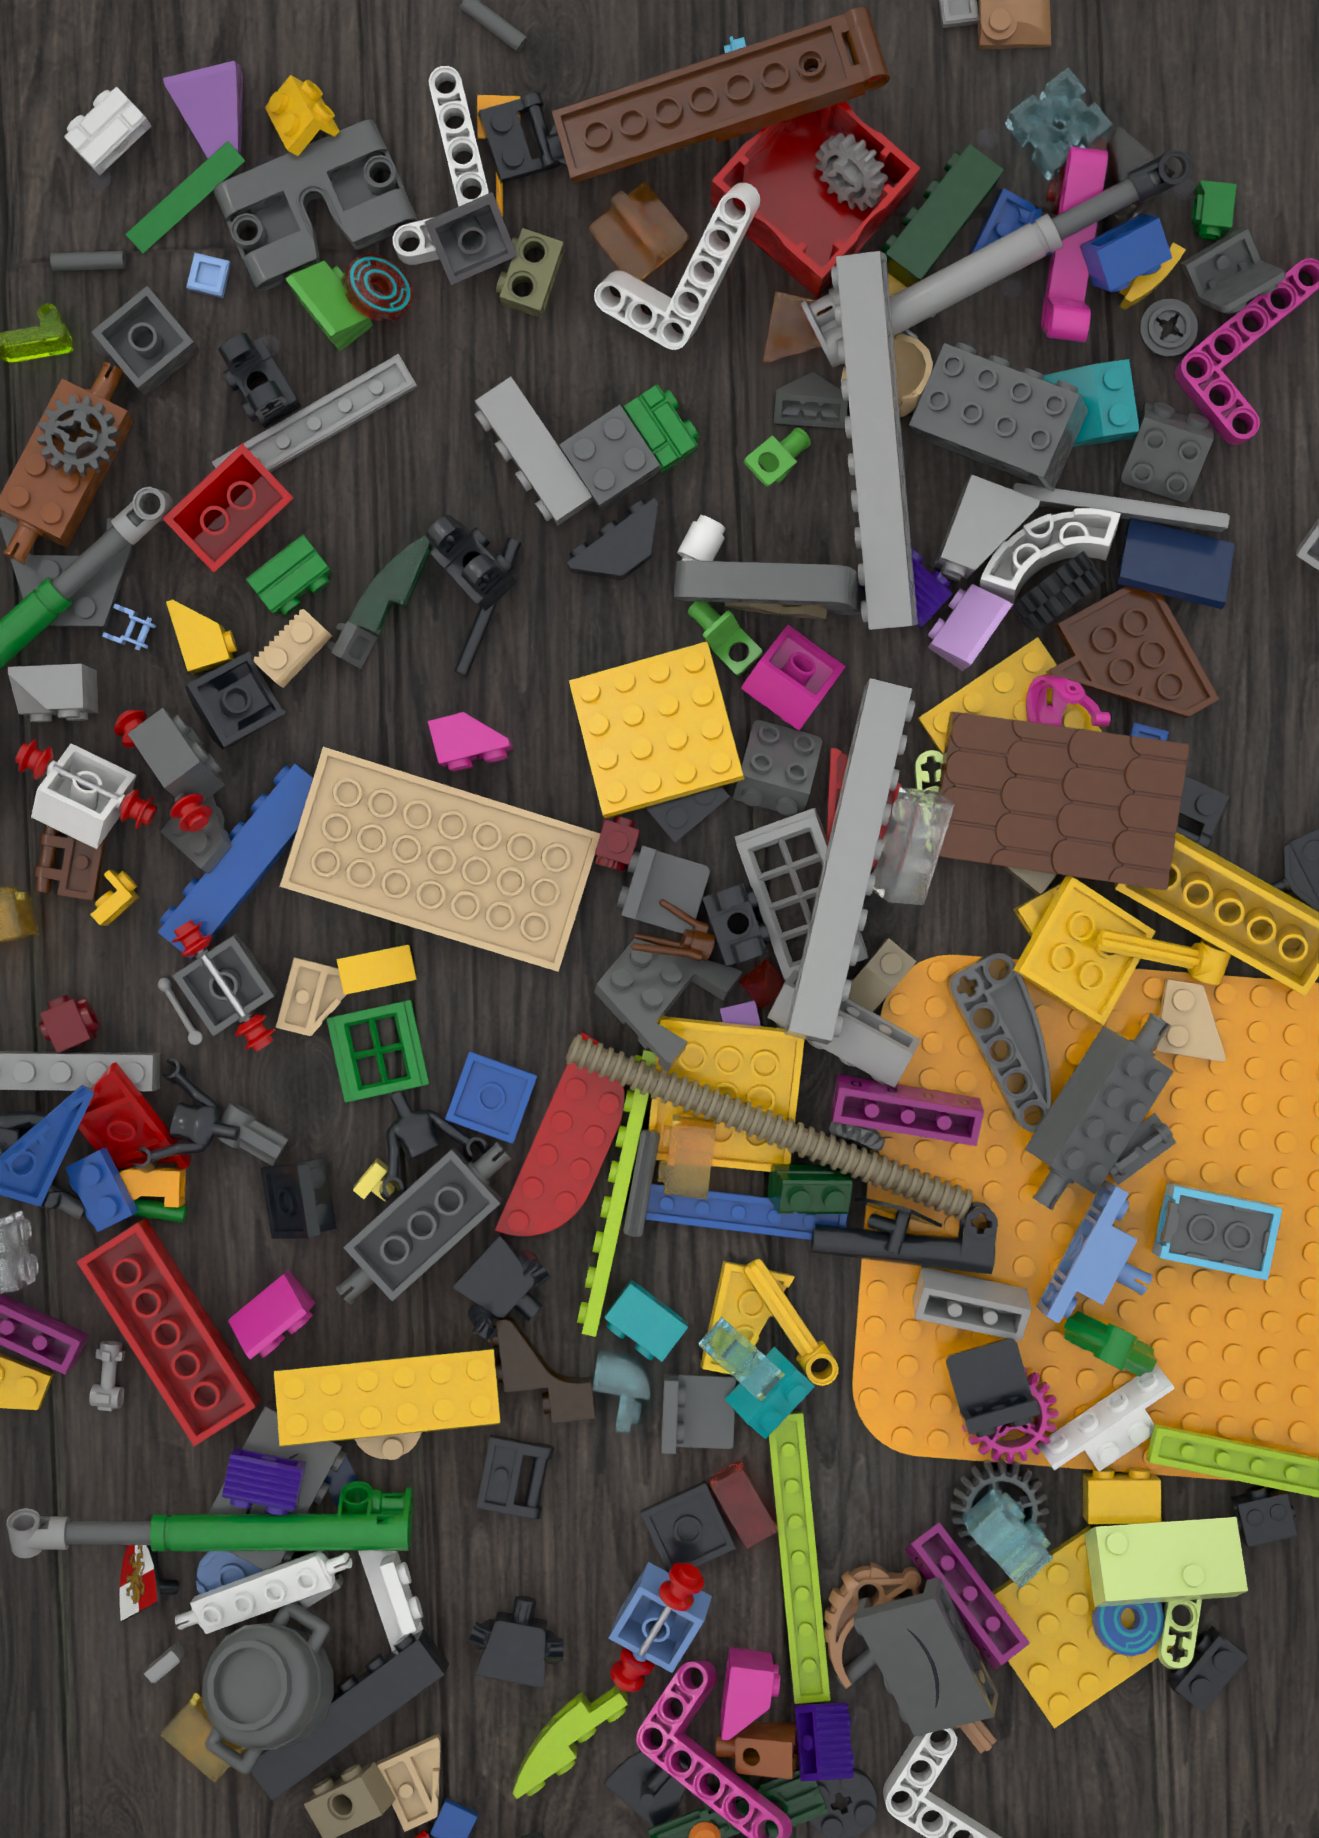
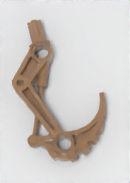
M870 1562V1566H861L852 1572L847 1570L841 1576L844 1582L840 1589H832L828 1598L832 1605L825 1609L824 1620L827 1622V1625L824 1627V1637L828 1644L827 1651L833 1668L846 1689L852 1683L843 1667L842 1650L845 1639L854 1626V1615L857 1612L860 1599H862L858 1595L859 1589L866 1584L874 1585L877 1588L875 1595L869 1598L872 1606L903 1599L898 1594L908 1588L912 1590L913 1596L920 1594L918 1586L921 1583V1576L916 1568L907 1567L902 1573L887 1572L882 1566ZM982 1720L953 1727L954 1729L961 1728L980 1754L985 1750L986 1752L989 1751L992 1745L997 1742V1739Z

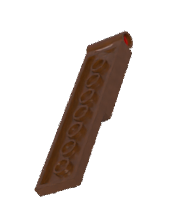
M858 7L847 11L845 14L554 110L552 114L570 178L573 184L714 137L716 143H720L865 95V90H875L887 84L890 76L870 11L866 7ZM811 68H816L814 72H807Z

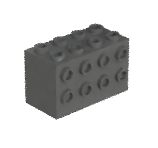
M957 342L955 347L944 343L909 426L925 442L1054 491L1089 411L1082 399L1083 397L1077 393L1078 388L1060 380L1057 381L1056 385L1043 380V374L1029 368H1024L1022 372L1009 368L1010 362L995 355H990L989 359L976 355V349L964 343Z

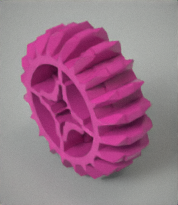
M1024 1366V1370L1027 1376V1368ZM1037 1372L1031 1373L1027 1378L1030 1391L1037 1400L1040 1415H1037L1035 1423L1012 1427L1011 1423L998 1426L997 1432L983 1437H976L975 1433L971 1434L968 1438L971 1445L981 1442L978 1448L980 1454L985 1455L992 1448L991 1458L993 1461H998L1002 1452H1005L1007 1463H1013L1014 1453L1018 1452L1022 1461H1026L1028 1458L1025 1450L1031 1448L1033 1453L1038 1455L1040 1449L1036 1443L1039 1440L1047 1445L1050 1443L1051 1440L1044 1434V1431L1055 1432L1057 1426L1047 1420L1058 1417L1059 1412L1057 1409L1047 1407L1057 1402V1399L1054 1395H1045L1050 1389L1047 1382L1037 1385L1040 1379V1375ZM962 1424L963 1431L967 1432L964 1425ZM1012 1429H1019L1026 1433L1015 1440L1004 1441L998 1439L999 1436L1004 1437Z

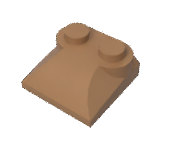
M977 0L979 50L1051 47L1050 0Z

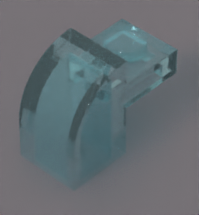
M723 1317L716 1322L698 1343L708 1355L738 1380L760 1402L785 1375Z
M599 1349L592 1391L620 1395L615 1431L630 1434L631 1423L638 1424L641 1410V1402H635V1398L650 1400L649 1377L644 1367L635 1358L624 1353Z

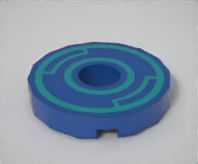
M1160 1602L1095 1607V1610H1093L1092 1623L1094 1632L1104 1647L1117 1654L1135 1656L1146 1653L1157 1643L1163 1631L1164 1614ZM1126 1608H1130L1135 1615L1134 1624L1128 1629L1123 1627L1120 1620L1121 1614Z

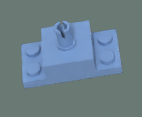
M1104 1180L1036 1306L1046 1317L1057 1323L1061 1322L1063 1316L1068 1318L1073 1312L1077 1303V1298L1074 1297L1077 1291L1103 1305L1116 1281L1137 1292L1139 1295H1143L1147 1287L1135 1281V1278L1148 1285L1151 1283L1152 1274L1146 1273L1126 1262L1138 1240L1113 1225L1115 1219L1120 1221L1125 1215L1129 1206V1201L1126 1200L1129 1193L1107 1180Z

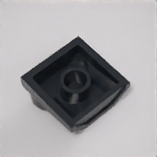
M250 651L188 683L185 687L193 708L211 738L222 750L238 744L245 737L286 715L285 710L280 707L254 663Z

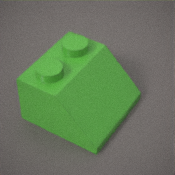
M325 261L293 273L286 278L296 298L339 352L373 326L368 316L373 311L358 295L354 298L347 290L346 286L350 282L338 266L331 269Z

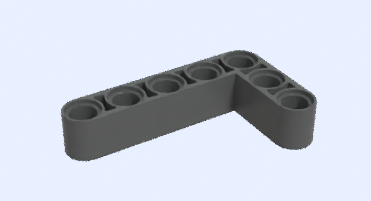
M682 560L676 561L673 598L699 602L819 605L835 614L862 615L861 602L865 600V586H860L857 571L842 565Z

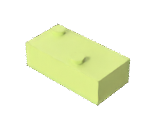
M1237 1517L1099 1526L1084 1533L1094 1607L1236 1597L1248 1591Z

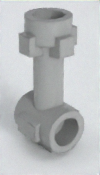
M102 1341L100 1342V1348L96 1349V1358L102 1360L101 1385L94 1384L92 1386L89 1402L91 1406H98V1410L113 1411L114 1408L120 1409L124 1401V1388L116 1387L115 1382L117 1361L124 1360L125 1351H122L121 1342Z

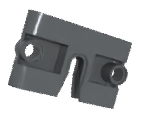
M370 119L340 130L336 137L329 135L308 144L299 156L291 152L225 180L213 189L230 229L231 236L237 245L257 291L269 290L286 283V278L291 274L321 262L316 232L307 213V207L313 200L320 199L327 204L335 224L356 251L393 236L394 232L402 225L418 221L378 126L374 120ZM384 170L391 173L389 179L384 183L373 181V177L379 171ZM256 228L258 230L253 240L243 241L241 239L246 229Z

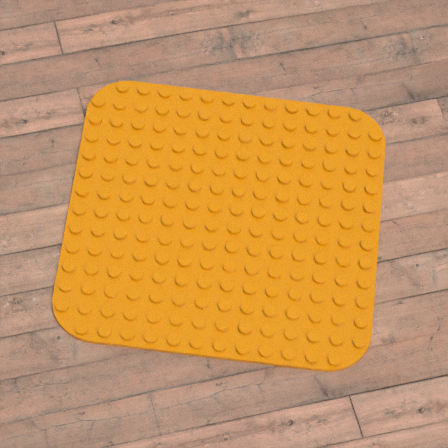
M966 955L931 957L913 965L883 1002L880 1017L922 1039L897 1084L980 1098L984 1114L977 1146L875 1129L880 1132V1137L885 1140L882 1150L875 1152L878 1153L880 1158L883 1155L887 1156L890 1162L892 1160L899 1161L900 1166L903 1164L909 1165L910 1170L918 1168L920 1174L928 1172L930 1173V1178L938 1176L941 1178V1182L948 1180L953 1187L958 1184L962 1187L963 1191L965 1189L972 1190V1202L979 1201L985 1203L995 1213L998 1226L995 1241V1263L992 1274L941 1268L933 1269L1027 1289L1031 1312L1022 1341H1015L1018 1345L1023 1366L1027 1368L1026 1377L1028 1378L1031 1373L1037 1372L1040 1375L1037 1385L1047 1382L1050 1389L1045 1395H1054L1057 1399V1402L1047 1407L1057 1409L1059 1412L1058 1417L1047 1420L1057 1426V1431L1138 1376L1126 1369L1122 1371L1094 1357V1353L1084 1350L1064 1339L1065 1330L1063 1327L1068 1318L1063 1316L1061 1322L1057 1323L1046 1317L1036 1307L1096 1194H1093L1074 1181L1073 1184L1069 1182L1053 1210L1032 1198L1051 1171L1048 1169L1049 1165L1025 1150L1035 1132L1027 1131L1014 1120L947 987L948 980L955 971L982 957ZM1001 959L993 960L989 965L991 977L997 980L1005 975L1007 967L1004 961ZM1013 959L1015 964H1017L1018 959ZM1135 969L1105 1024L1099 1025L1021 976L1037 1014L1044 1039L1050 1074L1051 1107L1103 1026L1128 1040L1132 1039L1134 1041L1150 1013L1159 1017L1165 979L1204 985L1226 1056L1225 1062L1154 1050V1058L1174 1072L1142 1122L1155 1113L1163 1124L1165 1123L1171 1130L1172 1137L1176 1143L1119 1185L1116 1184L1110 1174L1105 1178L1108 1182L1129 1193L1126 1198L1129 1201L1128 1209L1120 1221L1115 1219L1113 1225L1138 1240L1126 1262L1146 1273L1152 1274L1151 1283L1148 1285L1135 1278V1281L1147 1287L1146 1292L1143 1295H1139L1137 1292L1116 1281L1103 1305L1077 1291L1074 1295L1077 1298V1303L1070 1316L1079 1311L1106 1325L1110 1323L1137 1336L1139 1341L1154 1349L1153 1354L1157 1360L1156 1365H1158L1175 1388L1145 1408L1154 1424L1319 1458V983L1315 982L1308 994L1304 996L1276 979L1224 975L1220 985H1211L1193 978L1187 972ZM961 977L959 979L961 985L957 986L958 992H966L969 995L972 993L970 987L974 986L973 980H966L964 977ZM980 1008L975 1011L973 1021L976 1027L984 1028L989 1025L991 1014L988 1009ZM1003 1040L995 1041L990 1047V1055L994 1060L1003 1059L1008 1051L1007 1044ZM1016 1072L1008 1077L1006 1085L1009 1091L1018 1092L1022 1089L1024 1078L1021 1073ZM1037 1105L1028 1106L1023 1114L1024 1121L1027 1124L1036 1123L1040 1119L1041 1111ZM868 1180L867 1199L909 1208L942 1224L940 1228L910 1219L906 1233L958 1238L960 1220L955 1218V1214L951 1216L945 1215V1210L935 1211L932 1205L929 1208L925 1207L922 1201L915 1203L912 1197L905 1199L902 1193L895 1195L892 1189L888 1191L882 1190V1185L874 1187L872 1186V1181ZM1169 1182L1261 1201L1282 1208L1268 1280L1162 1259L1153 1254L1152 1250L1166 1183ZM865 1205L864 1229H872L868 1227V1219L871 1214L895 1219L896 1215ZM979 1213L978 1219H972L971 1222L976 1228H979V1223L986 1222L987 1219ZM861 1259L852 1392L856 1409L864 1425L884 1445L907 1455L997 1462L991 1458L992 1448L985 1455L980 1454L978 1448L981 1442L971 1445L968 1441L970 1435L962 1429L963 1421L959 1414V1407L947 1369L946 1358L950 1354L1006 1338L915 1319L913 1294L922 1266ZM1037 1415L1032 1417L1033 1421L1031 1423H1035ZM1012 1429L1004 1437L999 1436L998 1439L1004 1441L1015 1440L1026 1433L1019 1429ZM1047 1430L1044 1431V1434H1046L1047 1436H1050L1052 1433H1054ZM1151 1437L1106 1467L1114 1469V1472L1129 1473V1468L1141 1467L1150 1469L1153 1475L1236 1481L1149 1463L1146 1456ZM1031 1448L1025 1450L1028 1458L1026 1461L1020 1459L1018 1452L1014 1453L1013 1461L1019 1464L1052 1467L1041 1450L1038 1455L1034 1454ZM1082 1451L1060 1466L1062 1468L1088 1470L1096 1468L1085 1451ZM1002 1452V1455H1001L1000 1458H1001V1459H1004L1005 1462L1007 1463V1461H1006V1459H1005V1452Z

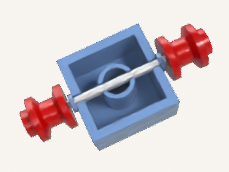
M650 1562L645 1566L617 1613L608 1638L623 1646L620 1652L621 1660L616 1661L610 1669V1676L619 1689L630 1692L639 1691L645 1683L644 1675L650 1674L655 1664L673 1673L705 1620L712 1596L701 1591L704 1586V1579L698 1568L694 1565L676 1563L671 1567L669 1573Z

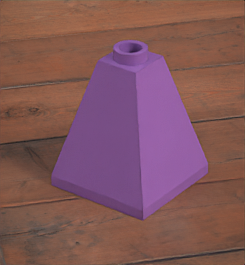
M230 61L163 78L165 87L207 158H210L227 141L241 155L243 72L237 62Z

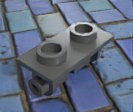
M1155 1113L1139 1125L1110 1170L1109 1174L1117 1185L1176 1143L1172 1137L1171 1130L1165 1123L1163 1124Z

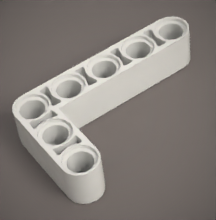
M440 66L431 73L429 87L459 207L475 200H469L462 195L467 187L477 186L482 190L477 198L489 192L461 77L454 68ZM442 82H453L456 85L455 89L448 94L440 93L437 89ZM453 116H459L464 119L463 125L457 129L448 128L446 122ZM461 151H468L473 155L471 161L466 164L456 163L454 158ZM429 219L402 225L394 232L393 246L398 258L403 263L417 265L439 259L424 223ZM416 238L420 241V244L416 250L406 252L401 249L405 239Z
M738 183L719 201L672 298L627 272L614 271L595 289L594 299L597 306L603 312L668 349L676 350L682 348L697 331L759 208L760 195L757 189L748 183ZM732 198L742 200L746 206V211L738 210L734 206ZM717 230L725 231L730 238V242L722 241L717 235ZM701 261L709 262L714 268V273L707 272L703 268ZM609 286L618 289L621 298L615 297L611 293ZM686 292L696 295L699 304L692 303L688 299ZM640 304L648 306L652 311V316L646 315L642 311ZM672 323L679 324L684 334L676 332L672 327Z
M953 1727L944 1729L948 1732V1735L941 1742L930 1740L933 1732L915 1736L884 1784L883 1796L888 1812L926 1838H953V1835L959 1830L969 1831L970 1835L968 1838H1002L929 1792L956 1748L957 1737ZM924 1760L929 1763L925 1771L916 1773L911 1770L914 1762ZM898 1791H905L910 1794L908 1799L902 1803H896L891 1800L892 1796ZM935 1810L940 1813L939 1817L933 1822H926L922 1819L927 1811Z

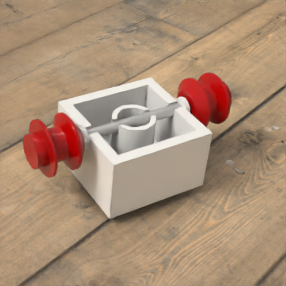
M36 739L31 741L30 744L24 743L17 753L15 762L19 764L18 771L20 773L29 768L33 770V779L35 780L47 774L46 778L37 788L31 818L95 849L99 847L119 817L121 822H125L129 818L136 820V829H140L143 824L149 826L157 812L158 807L153 805V796L145 801L140 798L139 789L133 791L136 779L135 774L76 745L70 744L58 762L54 761L53 748L49 746L44 751L38 749V741Z

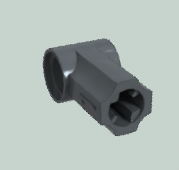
M233 1102L228 1103L219 1122L240 1127L239 1138L234 1141L214 1136L233 1148L246 1150L272 1166L275 1165L290 1139L258 1121L255 1114Z

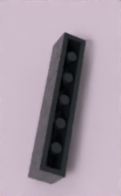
M424 1629L416 1635L409 1633L401 1637L393 1645L395 1650L386 1657L383 1653L375 1656L365 1665L367 1671L357 1678L354 1674L345 1678L336 1687L338 1692L333 1696L326 1719L311 1737L293 1747L263 1750L251 1773L272 1801L445 1675L449 1662Z

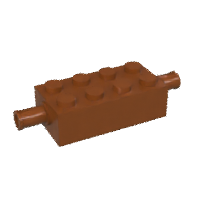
M103 362L102 368L91 389L85 390L61 379L46 408L53 412L57 411L56 400L59 399L64 405H68L70 395H74L78 403L81 404L85 396L90 397L93 407L101 402L106 408L104 415L111 413L115 419L111 426L117 427L120 436L111 438V440L117 443L118 451L134 423L127 410L110 401L125 373L116 366L112 369L111 364ZM45 412L39 422H48L49 418ZM92 418V429L102 434L100 423ZM37 425L0 494V514L18 525L3 554L13 560L17 559V562L25 564L26 558L38 536H43L68 548L118 451H108L107 454L112 460L110 464L104 461L98 463L101 472L97 473L90 467L87 468V476L82 477L78 469H75L70 477L65 474L64 465L55 470L50 464L52 458L45 459L41 451L47 446H41L37 442V437L45 433ZM80 431L78 436L72 435L71 438L76 442L78 437H85L83 431ZM54 439L57 450L64 455L63 448L65 443ZM92 451L91 453L85 455L84 457H87V456L91 455V454H92L93 452H95V451Z

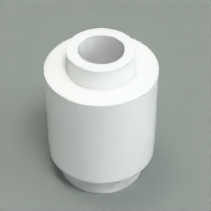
M700 515L697 522H692L677 553L683 557L682 560L713 561L725 539L723 533L726 528L719 522Z

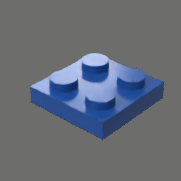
M469 1051L445 1120L513 1144L538 1075Z

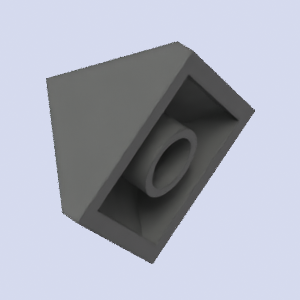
M492 192L424 222L451 285L517 257Z

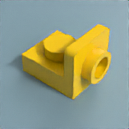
M108 870L104 874L117 891L115 893L111 890L108 891L95 903L97 909L90 915L101 926H108L140 898L134 891L137 885L124 871L118 873L115 870Z

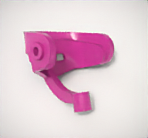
M1049 674L1038 676L1031 682L1026 696L1028 722L1062 726V713L1067 704L1079 703L1090 714L1092 726H1109L1111 720L1110 713L1101 712L1098 705L1085 694V690L1079 682ZM1047 687L1052 689V705L1046 704Z

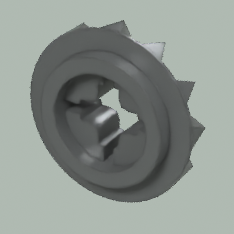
M1162 299L1153 303L1144 312L1139 326L1142 342L1147 345L1151 353H1157L1165 358L1181 355L1192 346L1197 337L1198 322L1193 310L1184 302L1176 299ZM1176 316L1177 319L1174 322L1173 329L1177 332V335L1169 334L1161 340L1163 328L1159 323L1166 324Z
M832 1120L830 1122L829 1132L839 1140L845 1139L848 1144L855 1143L857 1147H865L869 1151L882 1150L885 1140L880 1137L879 1131L872 1128L837 1123Z

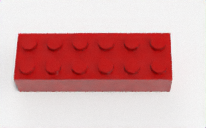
M147 1218L77 1261V1264L193 1446H196L248 1413L260 1403L261 1397Z

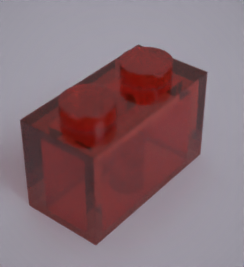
M741 1460L710 1477V1486L746 1549L778 1532L775 1518Z

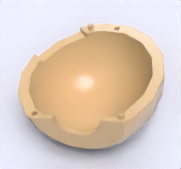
M897 334L893 337L900 418L916 410L933 370V361L929 349L919 339L905 334ZM845 366L843 368L841 382L842 379H847Z

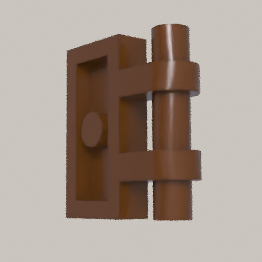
M46 825L45 833L40 835L39 844L42 845L39 866L35 865L34 876L37 877L35 891L49 893L51 879L60 881L57 895L96 901L107 835L99 847L95 849L67 835V838L59 837L60 831ZM57 847L65 848L62 870L53 868Z

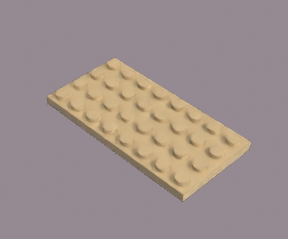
M323 747L280 887L559 972L595 856L600 833Z

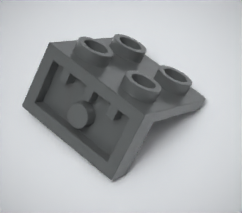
M664 1373L661 1454H676V1447L733 1448L735 1410L726 1402L725 1398L736 1388V1378L734 1376Z

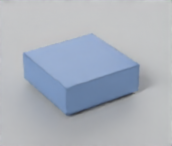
M194 253L186 288L188 291L223 299L232 265L231 262Z

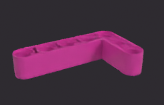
M1070 147L1058 215L1103 191L1108 151ZM1097 222L1062 240L1063 247L1051 254L1041 318V328L1048 338L1086 342L1091 316L1090 308L1084 302L1089 272L1080 245L1095 238Z
M1304 259L1285 273L1286 278L1278 283V287L1274 291L1257 296L1190 351L1176 366L1175 379L1178 385L1228 444L1241 445L1247 442L1258 431L1260 420L1256 411L1221 369L1319 289V261L1316 259ZM1304 271L1310 274L1313 279V285H1303L1299 280L1298 273ZM1272 294L1280 295L1284 299V309H1278L1272 305L1270 300ZM1243 317H1250L1255 320L1257 332H1250L1244 328L1242 324ZM1215 340H1223L1228 344L1230 349L1229 355H1222L1216 351L1214 347ZM1193 362L1200 366L1202 370L1201 378H1194L1186 371L1187 363ZM1216 390L1223 394L1225 399L1224 406H1216L1209 399L1210 391ZM1233 418H1240L1247 424L1246 434H1239L1233 429Z
M695 1660L683 1664L640 1726L636 1735L638 1748L748 1838H771L765 1831L767 1820L774 1821L778 1826L779 1834L777 1838H789L792 1833V1823L786 1813L684 1733L717 1682V1672L712 1663L707 1660ZM695 1667L703 1675V1683L700 1687L695 1686L691 1680V1672ZM674 1698L679 1699L683 1705V1712L680 1717L675 1716L671 1710V1702ZM654 1728L658 1729L663 1736V1742L660 1747L654 1745L651 1740V1732ZM682 1750L691 1757L689 1770L680 1765L679 1755ZM710 1773L719 1778L720 1789L717 1793L708 1786L707 1779ZM739 1796L745 1798L749 1804L747 1816L740 1814L737 1810L736 1801Z

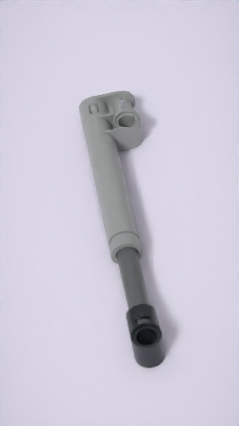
M1179 150L1163 153L1157 158L1128 172L1127 179L1053 218L1045 214L1036 219L1034 223L1022 226L890 296L893 337L1042 259L1047 253L1059 250L1063 247L1062 240L1137 200L1142 204L1164 191L1183 183L1192 172L1190 157ZM1170 157L1179 159L1182 164V172L1176 179L1167 177L1164 172V164ZM832 287L829 289V294L810 304L804 300L800 304L832 368L841 365L838 355V343L843 341L842 326L838 327L835 319V304H840L839 289ZM829 306H833L832 309L820 315H816L819 311Z

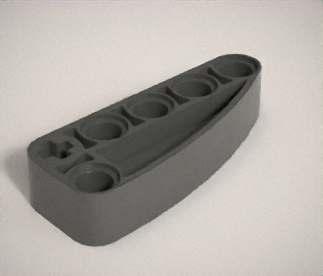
M991 953L955 971L948 980V991L1014 1120L1027 1131L1036 1132L1051 1108L1050 1074L1044 1039L1027 987L1021 975L1013 971L1016 966L1015 962L1006 954ZM1001 959L1006 964L1007 970L1001 979L996 980L989 973V965L993 960ZM961 977H964L966 980H973L974 986L970 987L972 993L969 995L966 992H958L957 986L961 985L959 981ZM980 1008L988 1009L991 1014V1021L984 1028L976 1027L973 1021L975 1011ZM1003 1040L1007 1044V1054L1001 1060H994L990 1055V1047L995 1041ZM1016 1072L1021 1073L1024 1078V1086L1018 1092H1010L1006 1085L1008 1077ZM1037 1105L1041 1111L1040 1119L1034 1124H1027L1023 1118L1025 1109L1028 1106Z

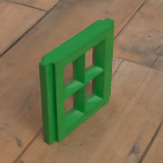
M411 1000L326 1018L345 1103L430 1084ZM394 1016L400 1043L381 1047L375 1020ZM368 1022L374 1048L354 1053L349 1026ZM402 1050L407 1076L388 1080L383 1054ZM376 1056L381 1082L362 1086L356 1059Z

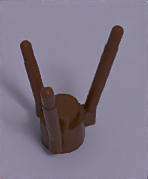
M664 899L659 901L660 906L694 928L692 930L685 929L680 941L642 933H635L633 935L636 939L656 944L633 943L631 948L635 951L688 957L698 961H707L709 959L715 942V934L707 932L709 928L708 923L696 920Z

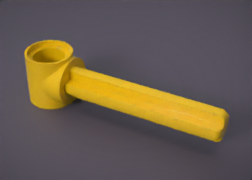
M1106 929L1098 933L1096 937V947L1101 951L1187 968L1193 978L1211 985L1221 984L1231 957L1230 953L1205 939L1189 947Z
M758 1258L748 1263L744 1268V1273L799 1353L796 1360L808 1379L819 1386L832 1383L838 1374V1364L825 1343L815 1340L764 1262ZM816 1359H827L828 1366L824 1371L819 1373L811 1371V1365Z

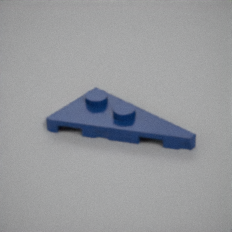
M81 1085L0 1155L1 1196L41 1207L94 1095L90 1087Z

